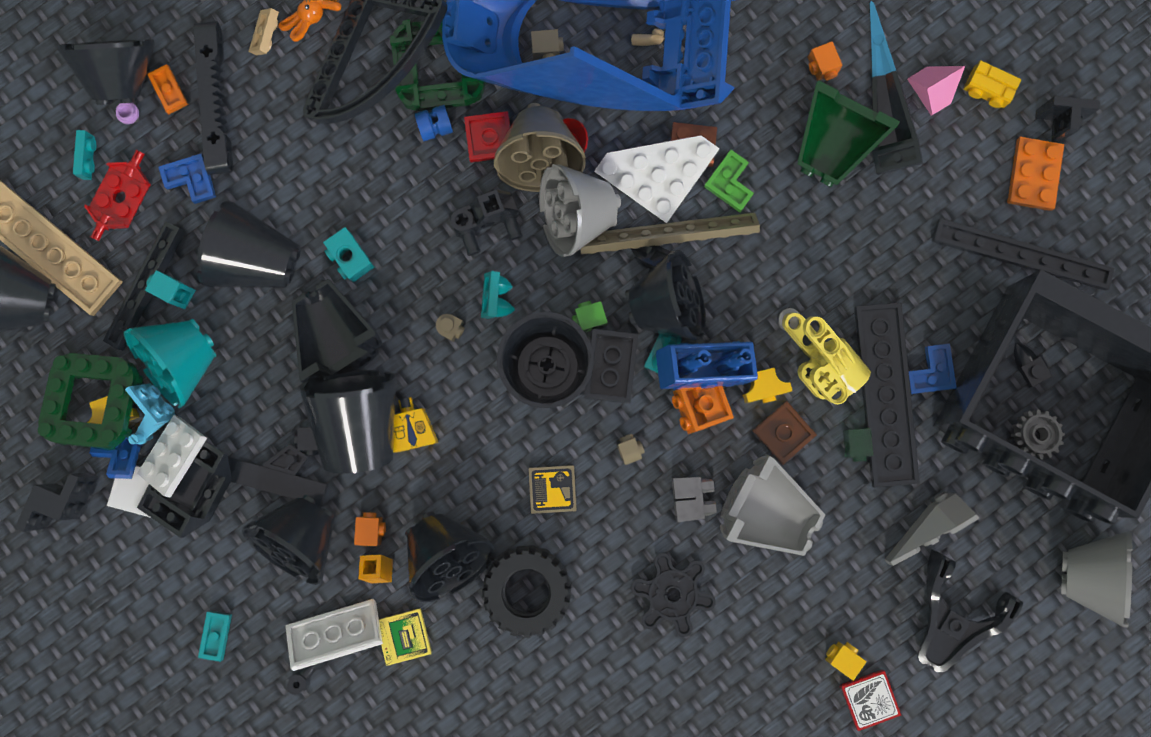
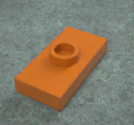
M165 64L147 74L166 113L171 114L189 105L169 65Z

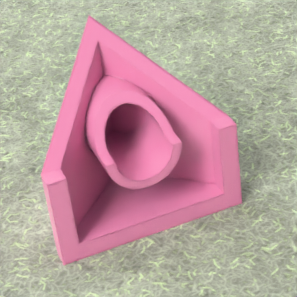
M965 66L926 67L907 79L931 116L951 104Z

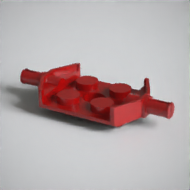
M135 150L132 159L128 163L112 162L106 164L109 166V169L89 206L84 205L92 219L96 222V227L90 236L91 238L100 241L105 229L129 227L151 185L140 170L141 167H139L145 155L144 153ZM125 192V200L117 203L116 196L118 193Z

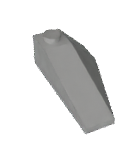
M945 491L934 497L935 501L928 505L885 558V562L892 566L918 553L921 550V545H934L939 542L940 535L950 532L954 534L979 519L978 515L956 493H947Z

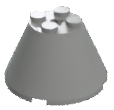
M553 164L552 167L545 169L540 183L539 206L540 212L545 214L547 225H543V229L552 249L559 256H571L607 229L616 226L617 211L621 206V199L619 194H615L609 182L560 164Z
M1119 533L1069 549L1068 552L1063 551L1062 571L1067 572V574H1062L1061 594H1065L1066 597L1126 628L1129 625L1127 618H1130L1132 533Z

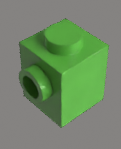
M591 301L578 304L579 308L575 309L576 315L572 316V319L584 332L607 326L608 322L601 301L593 304Z

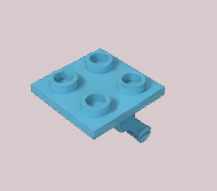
M151 383L129 386L125 389L145 414L136 433L128 438L131 444H145L153 438V433L165 423H169L173 415H175L174 408L163 400L159 389L151 385Z

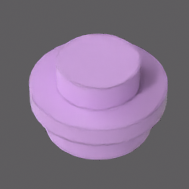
M120 103L116 108V117L124 124H132L139 117V109L133 103Z

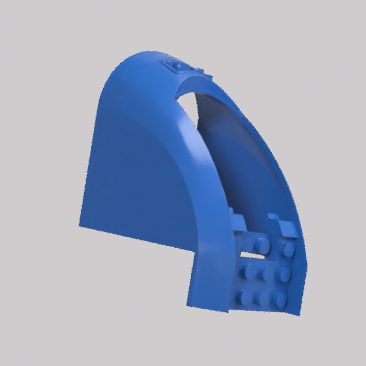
M537 0L446 1L448 8L442 21V39L448 60L459 73L490 84L575 104L635 111H673L719 104L735 88L725 82L731 1L735 0H559L602 7L653 10L647 12L646 24L665 29L663 67L654 65L643 67V80L575 46L570 48L569 53L522 63L518 47L519 32L526 13ZM686 25V39H685L684 64H682V63H680L681 60L683 59V52L681 51V44H682V39H683L684 36H685V31H684V29H683V26Z

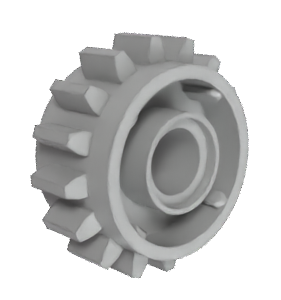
M1033 410L1032 412H1025L1024 417L1016 418L1018 423L1012 425L1014 433L1011 434V437H1014V446L1040 460L1043 457L1051 458V453L1059 452L1058 446L1064 444L1061 440L1065 433L1061 430L1062 424L1056 421V416H1049L1048 411L1041 413L1040 410ZM1036 430H1038L1040 433L1039 440L1035 436Z

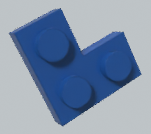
M203 154L159 166L164 188L167 190L187 184L191 200L194 204L216 198L211 177L205 169Z
M950 344L925 347L928 369L909 371L911 394L956 389Z
M126 437L114 450L91 447L89 453L92 457L111 458L106 472L109 478L132 479L142 444H131Z

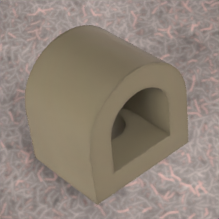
M451 314L441 315L436 321L438 333L452 342L456 338L460 339L465 327H463L464 322Z
M633 434L621 437V442L616 445L624 465L642 459L641 454L645 452L640 440L636 441Z

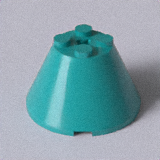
M194 319L129 328L124 331L126 343L134 358H140L146 366L143 372L148 379L159 389L162 396L173 406L179 404L178 408L183 407L216 357L214 350L211 348L214 345L211 338L207 334L202 335Z

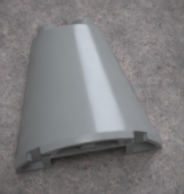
M762 456L753 461L754 466L751 469H744L730 489L721 512V517L724 519V525H720L721 534L731 542L805 556L813 544L811 535L822 527L825 514L774 458Z

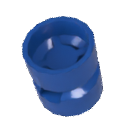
M445 104L432 108V112L424 110L414 113L424 142L435 139L436 134L444 136L453 133Z

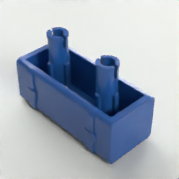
M753 342L669 344L656 351L660 389L732 387L734 385H744L758 379Z

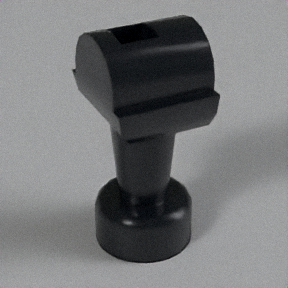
M326 661L305 667L288 678V692L292 695H297L309 688L311 675L315 669H322Z

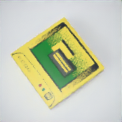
M421 608L379 619L383 641L381 646L386 666L432 653Z

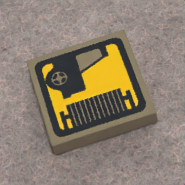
M574 465L529 468L531 514L577 511Z

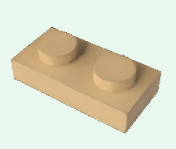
M272 8L260 10L249 48L250 53L257 56L267 54L270 50L272 34L278 25V11Z

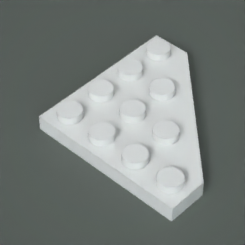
M696 136L609 152L594 172L667 223L717 154L719 148L704 137Z

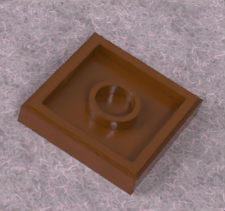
M785 401L752 430L782 465L817 436L788 401Z

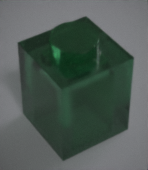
M871 428L843 430L845 458L852 457L853 462L867 461L866 456H874Z

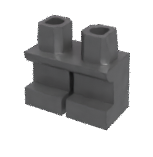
M701 477L671 478L674 499L694 497V499L674 500L676 522L705 519V516L717 513L715 501L703 502V493L714 492V481L712 479H701Z

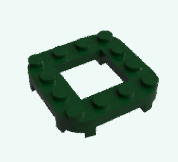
M410 19L404 20L394 31L393 35L390 36L394 65L408 49L424 21L411 22ZM442 22L429 45L443 44ZM416 63L407 76L396 86L395 90L400 101L407 109L424 111L432 110V108L444 104L446 108L467 106L480 101L485 90V82L462 74L461 82L419 87Z
M78 353L57 356L53 361L38 422L39 435L48 441L61 445L114 450L126 437L129 438L132 434V429H129L128 425L134 400L125 389L129 386L142 385L143 379L142 376H139L137 368L133 363L119 357ZM88 378L111 381L102 424L66 421L75 379Z

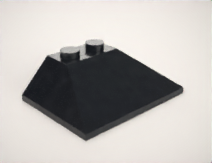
M205 441L171 497L163 496L149 484L137 508L178 537H186L211 520L232 480L228 455Z

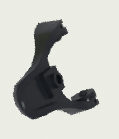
M931 549L926 575L929 603L928 626L918 651V657L920 662L936 672H946L976 644L993 635L1003 633L1019 615L1023 601L1005 592L996 604L995 616L978 622L967 620L950 610L940 596L941 586L953 574L956 562Z

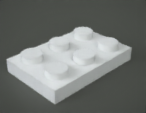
M173 415L137 474L163 496L171 497L207 437L181 417Z

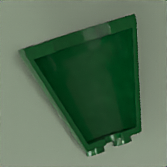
M818 80L797 163L802 167L800 172L810 177L813 174L821 177L820 182L831 188L833 184L838 185L898 126L900 121L880 111L877 113L840 94L839 90Z

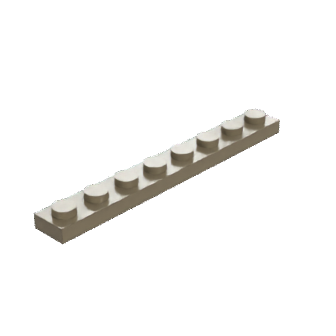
M756 213L609 230L603 232L582 247L580 251L581 254H594L596 252L617 251L629 248L637 249L645 246H661L669 243H683L718 237L726 238L734 235H750L760 232V224Z

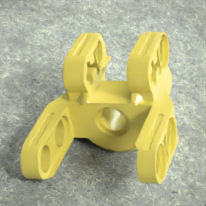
M794 312L784 316L782 320L783 328L810 358L808 362H804L798 367L797 372L801 381L814 396L826 399L833 404H842L848 396L855 393L868 381L871 370L846 340L839 338L825 320L816 316L805 319L802 315ZM796 316L799 320V325L797 328L791 329L788 322L791 317ZM813 320L818 321L820 325L818 332L810 325ZM804 335L812 342L808 346L803 344L802 339ZM827 338H832V340L825 342ZM807 368L812 369L810 372V377L805 376L807 374ZM841 389V396L836 400L832 399V396Z

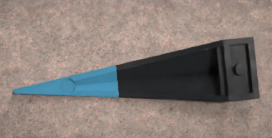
M871 1L873 111L877 113L880 111L900 121L898 126L872 151L876 174L880 175L923 164L920 141L875 4Z

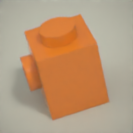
M833 41L812 49L807 57L809 60V70L812 75H815L817 81L824 78L826 81L835 78L843 66Z
M363 512V516L356 517L354 545H381L382 536H385L386 523L383 522V517H376L377 513Z

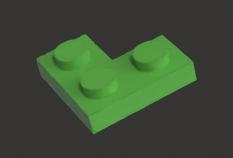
M730 150L704 187L735 210L741 212L754 194V192L737 181L749 162L733 150Z

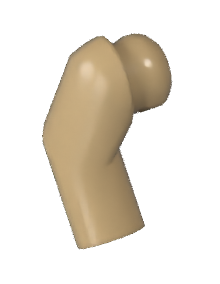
M656 28L652 31V34H633L631 39L632 45H659L664 40V31Z

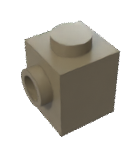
M558 29L531 31L534 61L560 55L559 51H564L563 37H558Z

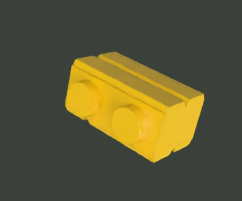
M980 60L973 67L963 90L968 91L969 96L973 98H983L989 101V105L994 108H1005L1012 101L1021 79Z

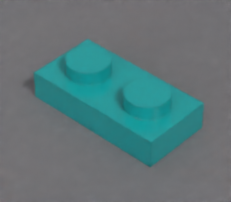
M76 130L73 175L82 180H92V173L95 170L93 155L97 143L95 137L85 130Z
M207 611L198 658L219 662L224 660L232 614Z

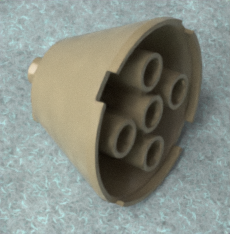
M531 103L517 115L494 156V167L497 170V176L506 184L524 191L539 192L543 173L546 168L552 167L553 164H560L583 173L585 153L560 118L559 112L540 106L538 103Z

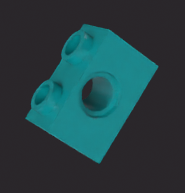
M346 227L323 242L327 247L324 252L332 262L336 260L340 266L337 270L344 280L348 278L355 282L375 268ZM351 251L352 258L349 261H343L344 253Z
M157 270L148 278L145 291L165 302L186 309L196 291L179 280Z

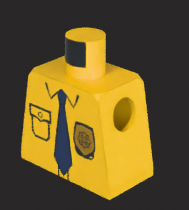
M412 398L398 400L401 413L395 414L393 453L438 443L425 409L414 410Z

